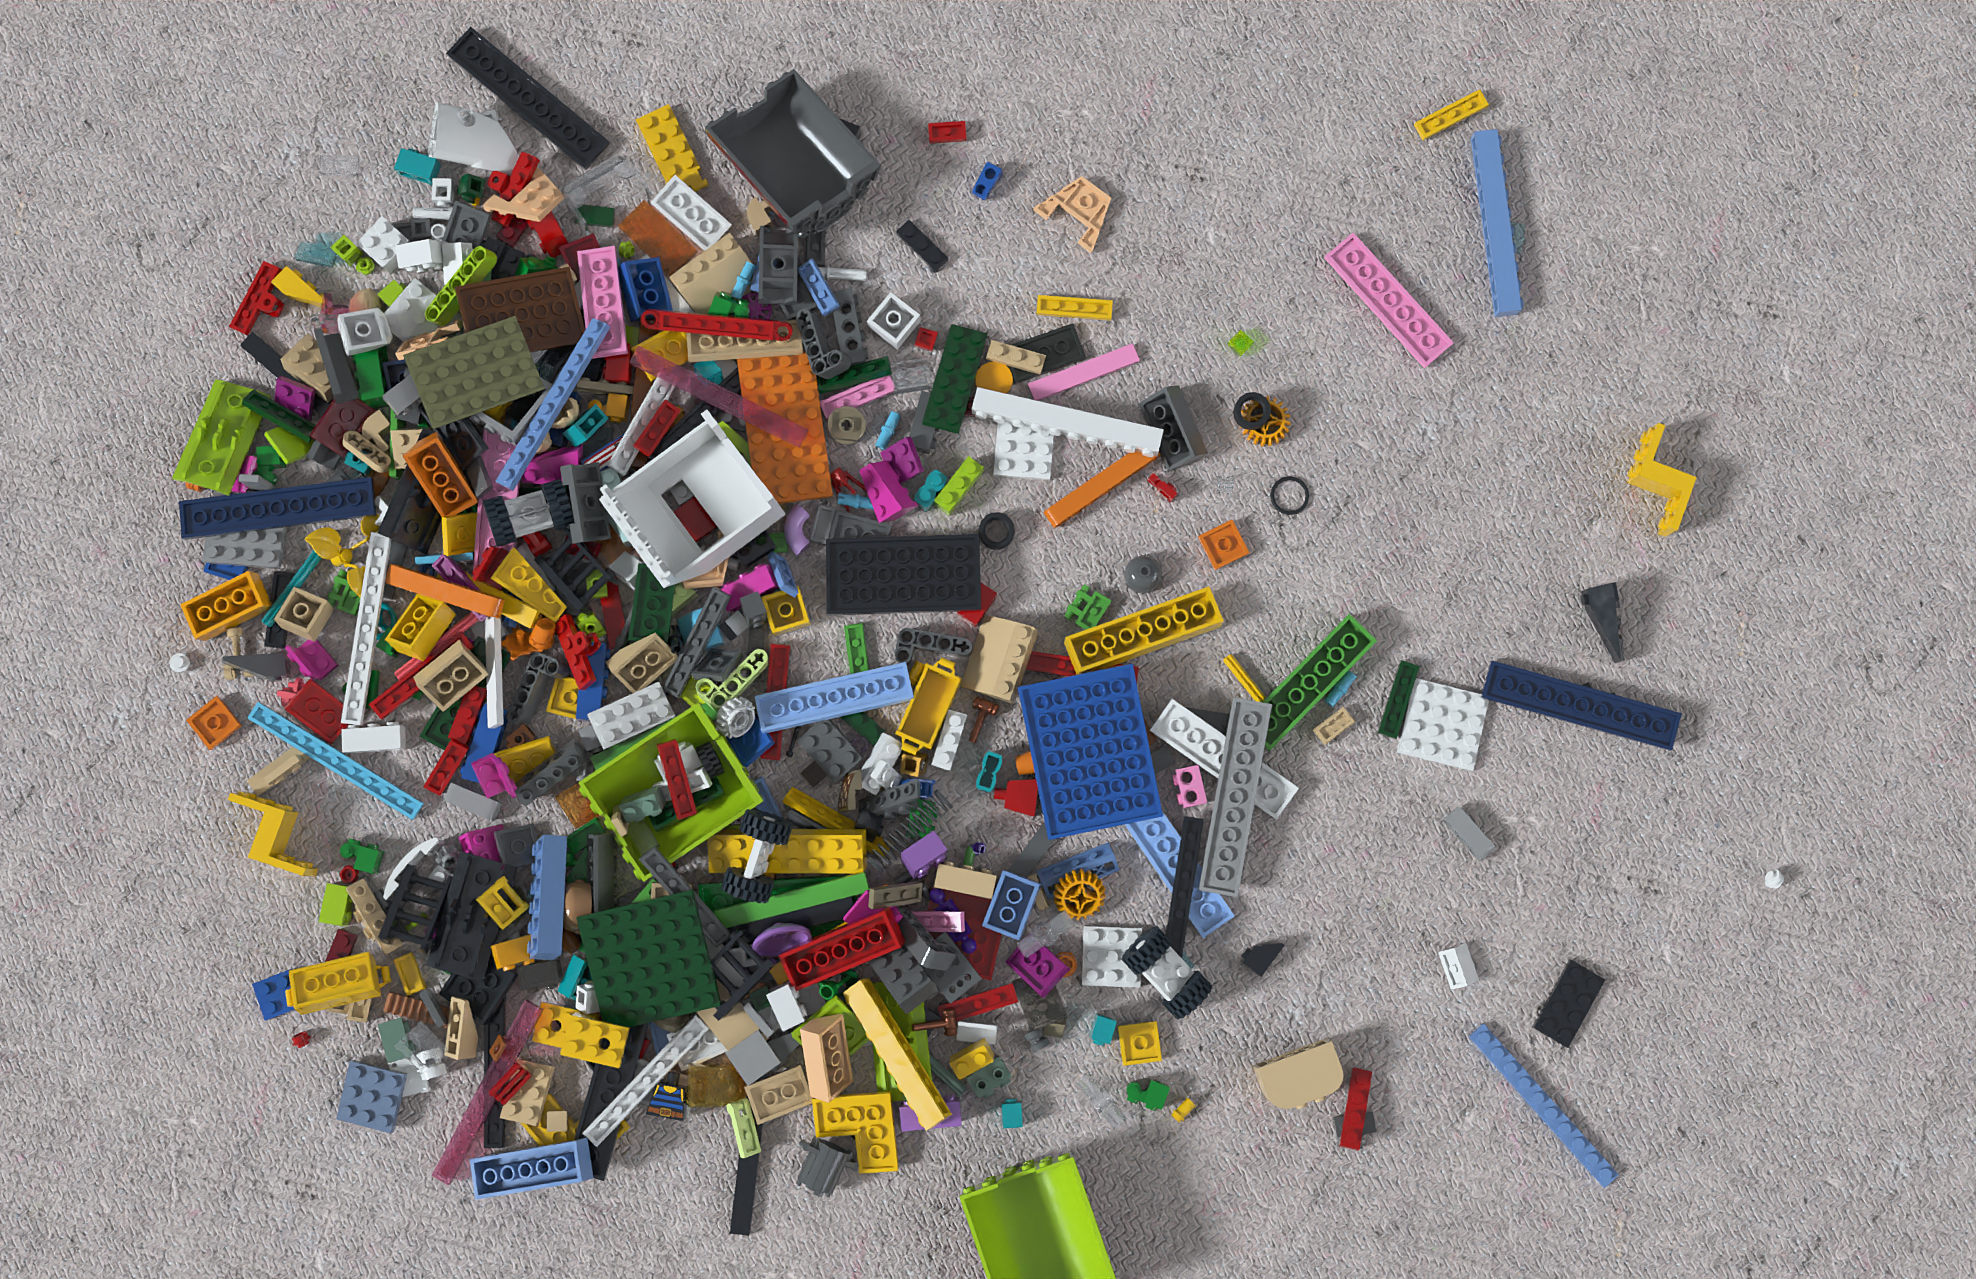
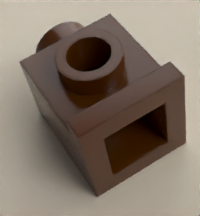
M522 724L521 727L506 738L508 741L506 746L512 748L537 740L538 738L529 726ZM519 736L522 737L521 743L516 742V739Z

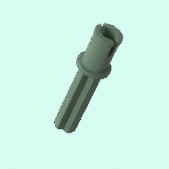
M929 1053L931 1071L957 1095H962L966 1090V1086L939 1062L940 1059H935Z

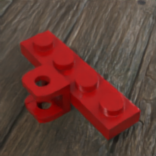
M521 152L510 176L500 171H492L487 185L499 193L500 198L510 202L530 183L540 160L535 156ZM498 177L499 181L494 183V179ZM493 210L491 220L508 227L514 214L502 215L499 214V211Z
M263 261L229 325L231 329L248 336L260 312L274 318L280 316L285 304L271 294L275 286L271 281L282 271L281 268ZM277 305L278 309L273 311V308Z
M565 614L555 623V630L578 689L586 690L596 681L587 656H592L600 648L601 643L596 632H590L585 635L584 631L577 632L571 615Z

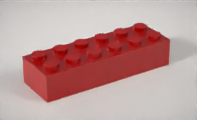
M887 906L788 948L778 956L792 987L798 991L901 948L906 941L890 906Z

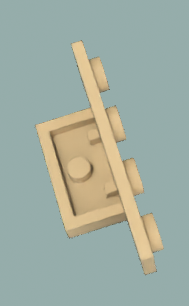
M292 747L249 778L247 782L257 795H261L272 786L282 783L288 774L298 771L302 767L301 765L311 757Z
M361 879L348 886L346 891L355 904L353 915L357 922H362L365 927L363 929L365 936L368 939L371 938L373 942L377 941L385 955L401 947L403 943L400 939L394 938L391 939L390 944H385L378 938L386 915L366 881Z

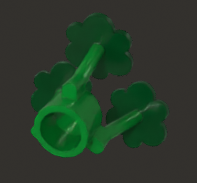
M848 969L840 973L841 981L838 983L830 980L826 982V979L820 981L818 985L820 986L819 993L821 997L828 1002L837 995L846 1003V997L843 992L858 982V973Z

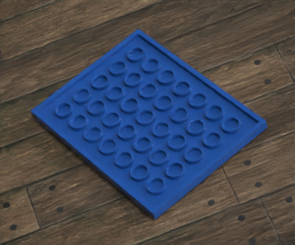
M1132 663L1017 687L1048 840L1163 817Z

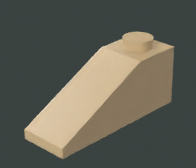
M453 996L451 997L444 1056L457 1060L476 1057L478 1035L468 1000Z

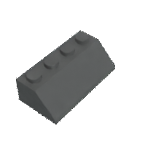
M1179 385L1165 387L1139 403L1148 426L1164 429L1159 452L1168 472L1193 463L1208 454Z
M611 832L587 833V882L591 885V913L617 907V896L614 895V887H617V877L614 876V868L617 867V857L614 856V848H617V842L614 838V833Z

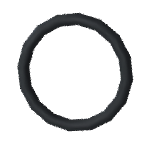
M1291 476L1283 477L1276 481L1270 493L1271 503L1275 509L1287 515L1298 514L1303 511L1310 497L1305 483ZM1283 481H1296L1305 490V501L1297 510H1283L1275 502V489Z

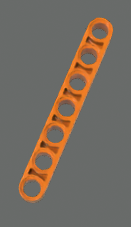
M1136 451L1135 453L1126 454L1043 512L1054 529L1059 527L1161 456L1160 452H1158V456L1146 457L1141 452Z
M389 564L385 579L387 584L493 618L501 617L505 599L453 582L448 583L444 579L395 564Z

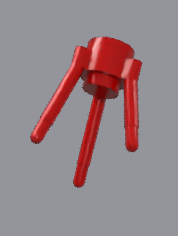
M839 467L830 474L831 485L835 488L837 494L841 493L838 486H845L852 494L855 493V490L848 484L849 479L867 492L865 485L851 476L847 470L843 471ZM843 505L846 511L849 512V506Z

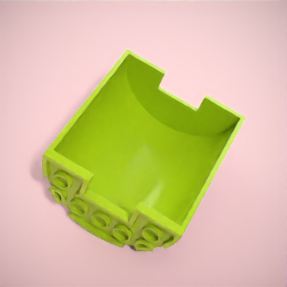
M699 703L578 782L581 786L579 791L584 798L588 797L591 801L590 807L595 814L604 816L606 819L604 824L610 831H614L616 834L614 838L620 847L624 846L622 848L624 851L622 856L628 864L632 863L635 868L633 870L638 880L642 879L643 882L653 875L639 858L652 847L656 846L670 863H673L740 818L747 809L751 810L764 801L762 795L758 793L759 789L753 779L748 778L750 776L748 770L742 765L726 737L719 731L717 732V725L707 713L705 714L704 708ZM676 739L678 744L689 742L695 749L710 741L725 770V773L717 776L726 795L697 810V814L683 818L658 833L655 831L649 816H645L644 819L638 822L630 821L627 834L621 837L611 821L613 807L619 805L625 796L652 788L654 783L663 781L654 762L658 758L657 755H659L656 744Z
M1069 1152L1055 1157L1047 1156L1036 1162L1034 1159L1023 1162V1165L1018 1168L1015 1165L1007 1167L1002 1174L989 1176L975 1186L972 1185L964 1188L963 1193L959 1196L987 1279H1116L1073 1155H1069Z

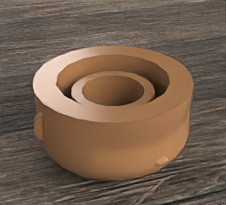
M578 879L565 885L563 928L575 934H580L576 917L591 913L592 894L590 883Z

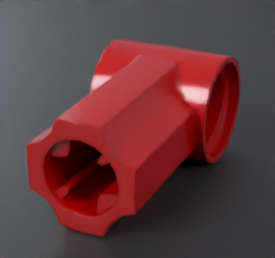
M540 531L522 536L535 557L538 555L542 556L553 548L546 536L541 534Z

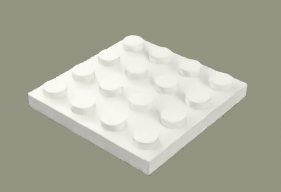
M1416 678L1406 708L1396 753L1473 771L1489 700L1481 698L1482 694Z

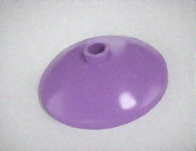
M777 923L758 935L752 947L762 957H777L784 950L812 938L811 932L802 925Z

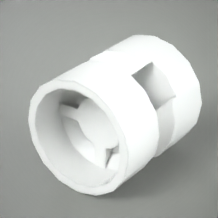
M442 1047L416 1053L417 1062L419 1065H422L420 1069L422 1081L448 1074L446 1064L442 1062L444 1057ZM434 1058L436 1063L428 1065L427 1060Z

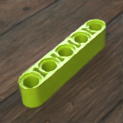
M482 246L473 249L425 311L426 319L440 326L447 325L459 311L455 287L482 282L496 264L497 255Z

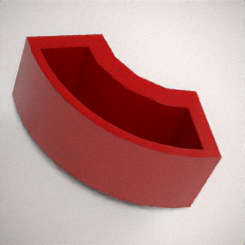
M552 211L540 222L527 220L531 230H536L542 242L539 245L543 253H548L552 258L560 255L559 247L568 244V241Z

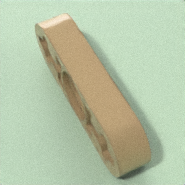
M348 431L344 434L343 446L377 472L384 473L389 470L391 459L387 454L356 431ZM363 449H368V450H370L372 453H371V454H364V453L362 452V450H363Z

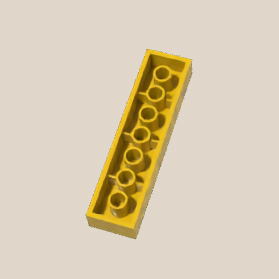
M1208 586L1065 637L1064 644L1077 675L1102 670L1218 629L1222 626L1224 620Z
M722 829L708 838L709 873H726L728 867L746 869L755 839L752 836H747L746 833H742L740 829ZM792 829L787 845L775 844L773 852L768 856L767 861L769 865L765 873L855 874L863 872L867 868V858L865 857L867 855L866 829Z

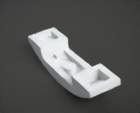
M433 838L412 849L392 872L383 898L393 901L407 864L416 866L424 855L433 857L436 851L445 844V841Z

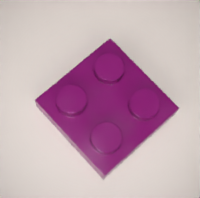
M279 376L276 380L274 401L311 422L315 389Z
M911 436L903 438L880 452L883 461H888L899 477L898 481L901 485L924 472Z

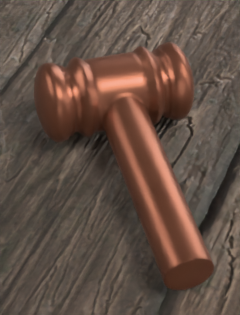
M979 696L974 699L972 704L973 709L980 710L968 740L972 743H976L986 715L991 714L994 717L999 711V704H994V702Z
M944 1009L942 1011L943 1019L913 1023L912 1031L944 1027L945 1036L957 1035L955 1009Z

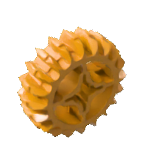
M1275 397L1269 403L1271 410L1277 414L1278 418L1273 417L1270 413L1269 422L1266 426L1264 425L1259 428L1260 433L1247 429L1242 432L1243 435L1249 434L1248 441L1252 438L1255 439L1254 445L1261 441V447L1265 445V442H1267L1268 446H1271L1272 440L1278 444L1279 438L1284 439V433L1289 432L1287 426H1290L1291 422L1287 419L1290 418V414H1284L1288 408H1281L1282 401L1276 404L1277 398ZM1251 400V404L1246 403V409L1241 411L1242 415H1244L1243 418L1249 422H1256L1263 416V411L1261 415L1250 416L1254 410L1263 408L1260 403ZM1279 426L1275 433L1267 435L1269 427Z
M1073 869L1071 875L1065 873V879L1059 878L1060 884H1055L1056 890H1054L1053 895L1055 897L1054 903L1063 916L1068 915L1070 920L1075 916L1076 920L1079 921L1080 917L1087 920V915L1090 914L1094 917V911L1100 912L1099 906H1104L1103 900L1106 899V894L1104 893L1106 889L1102 880L1098 879L1097 874H1092L1089 870L1084 873L1083 869L1076 873ZM1084 884L1092 886L1094 890H1090V888H1085ZM1065 899L1075 902L1076 905L1067 903Z

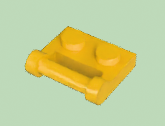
M505 876L498 879L493 886L476 899L502 930L529 907V904L523 901L507 883L508 880ZM502 888L515 903L517 908L514 911L497 893L499 889Z

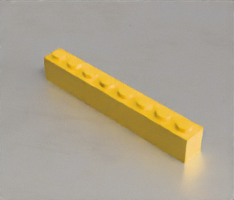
M869 978L862 979L843 992L846 997V1003L852 1007L857 1021L862 1024L866 1031V1036L875 1045L878 1056L887 1065V1071L896 1080L898 1089L904 1093L909 1107L914 1110L918 1117L919 1124L927 1131L950 1117L952 1113Z

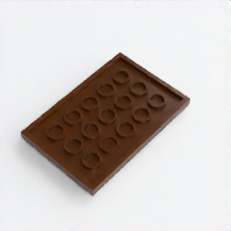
M570 267L455 287L465 333L516 316L529 351L532 353L575 345L585 332Z

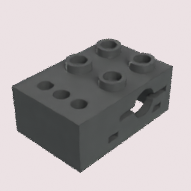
M944 932L935 941L948 944L957 950L958 954L948 971L929 969L924 966L922 968L951 1004L980 981L982 977L948 933ZM966 974L971 975L970 980L965 979ZM954 986L956 991L950 992L949 987Z

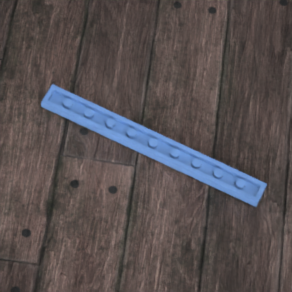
M592 318L495 482L512 491L515 489L610 329L607 323Z
M1482 1023L1468 1036L1470 1040L1603 1188H1606L1619 1174L1485 1024Z

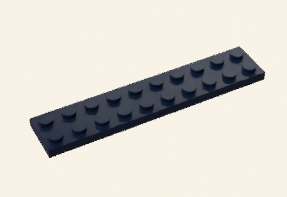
M372 477L179 501L181 538L184 540L376 516Z
M1490 661L1481 698L1668 751L1673 750L1682 715L1679 712L1496 661Z

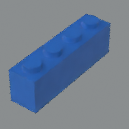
M601 643L600 648L592 656H587L596 681L586 690L578 689L576 719L578 721L590 722L587 714L604 707L603 698L607 699L608 687H605V679H609V668H606L607 664L605 662L611 658V649H608L606 643Z
M484 704L480 709L478 725L474 727L472 737L474 738L466 752L468 757L466 763H463L461 767V778L479 783L471 763L491 753L499 752L508 723V710L503 709L504 724L492 729L488 728L487 704Z

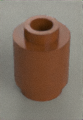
M563 928L562 948L571 955L580 948L582 944L580 942L581 938L578 934Z

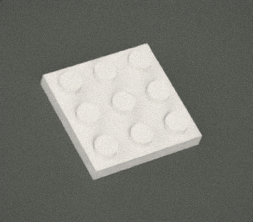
M416 278L411 281L384 313L387 317L390 331L403 342L425 332H434L440 326L428 321L425 317V311L436 295ZM456 313L445 326L454 324V320L458 319L460 315Z
M1009 422L998 423L993 476L1050 480L1054 435L1044 430L1041 432L1033 431L1031 427L1027 426L1022 428L1015 427Z
M1083 926L1081 985L1140 988L1141 974L1135 975L1121 959L1123 954H1125L1124 952L1129 949V946L1142 935V928Z

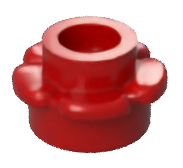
M346 865L340 871V878L345 884L355 883L359 878V870L353 869L352 865Z
M307 1031L291 1037L293 1041L292 1046H297L298 1048L309 1044L308 1040L311 1038V1035H308Z

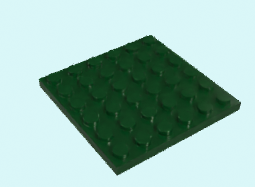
M693 889L576 917L602 1021L632 1027L722 1005Z

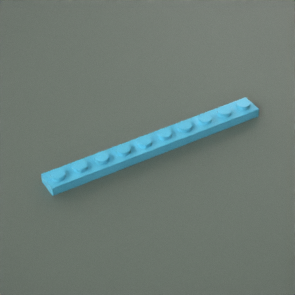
M257 702L247 719L411 820L416 818L424 803L263 703Z

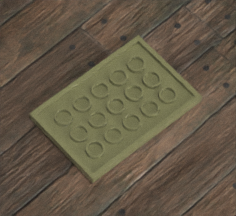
M516 316L403 355L433 429L545 389Z

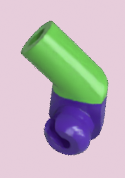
M975 842L968 846L965 851L963 865L972 866L974 857L981 853L983 854L986 851V845L982 842Z

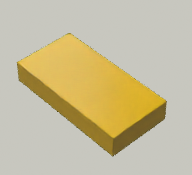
M413 952L393 959L406 996L427 988Z

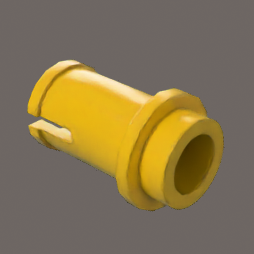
M915 660L909 672L910 683L913 686L916 683L918 684V680L925 667V664Z
M1186 1097L1176 1110H1172L1171 1116L1179 1123L1181 1121L1184 1122V1118L1196 1105Z

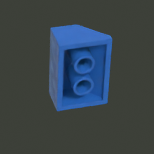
M659 257L626 261L618 266L619 279L631 323L639 322L642 314L648 309L673 311ZM652 314L646 315L647 320L656 318Z

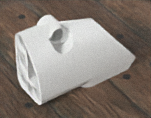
M436 102L428 149L429 157L471 165V167L490 171H500L511 175L519 155L498 121L471 111L468 108ZM463 111L468 114L466 122L460 119V114Z

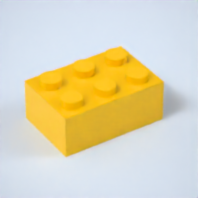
M417 593L385 640L397 652L424 661L456 614L443 601Z

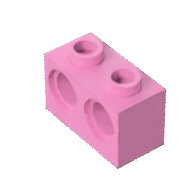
M1199 765L1175 770L1172 780L1174 786H1178L1179 793L1176 794L1178 805H1182V808H1188L1207 803ZM1184 772L1191 775L1190 783L1182 781L1181 776ZM1188 791L1195 793L1196 799L1194 802H1189L1186 799Z

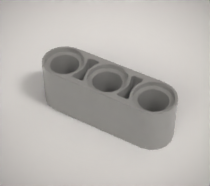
M452 782L443 799L445 802L492 821L496 820L502 803L497 800L487 799L485 795Z
M1457 806L1443 819L1449 829L1480 862L1496 849L1494 844L1460 807Z

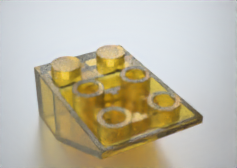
M688 1063L686 1104L688 1107L727 1106L731 1102L737 1103L740 1099L746 1098L744 1086L747 1084L733 1064Z

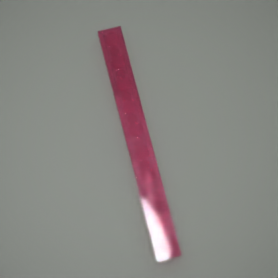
M639 345L630 360L631 365L798 448L801 447L809 432L808 429Z
M529 1000L524 1001L504 1038L507 1046L498 1061L493 1060L431 1176L446 1185L452 1183L496 1101L495 1097L489 1095V1091L516 1063L544 1010L543 1008Z

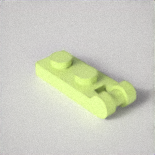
M742 1098L737 1103H728L727 1111L731 1115L740 1157L746 1158L760 1153L761 1148L749 1100Z

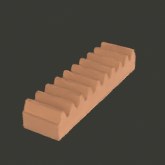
M392 991L388 993L384 1012L436 1025L422 999ZM440 1005L449 1021L450 1007Z

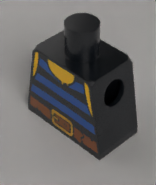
M668 1072L667 1082L656 1084L646 1111L647 1115L679 1121L686 1119L687 1086L678 1085L680 1073Z

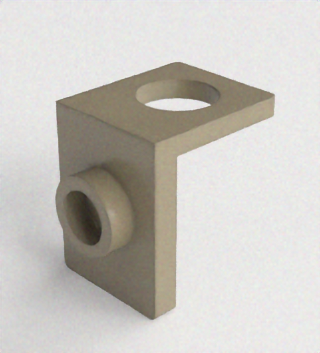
M1047 1010L1043 1035L1062 1038L1063 1030L1066 1026V1013Z

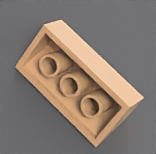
M843 1014L812 1019L800 1029L810 1096L826 1102H831L853 1082Z

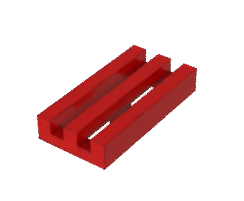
M516 1062L492 1087L489 1095L495 1097L504 1106L532 1075ZM517 1070H520L499 1093H496Z

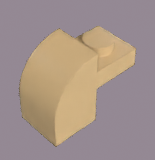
M755 197L748 205L747 217L758 237L760 236V226H765L769 229L773 228L772 221L767 215L773 210L764 199L762 202H759L757 197Z
M378 410L364 422L362 436L390 456V445L384 437L390 433L391 421L381 410Z

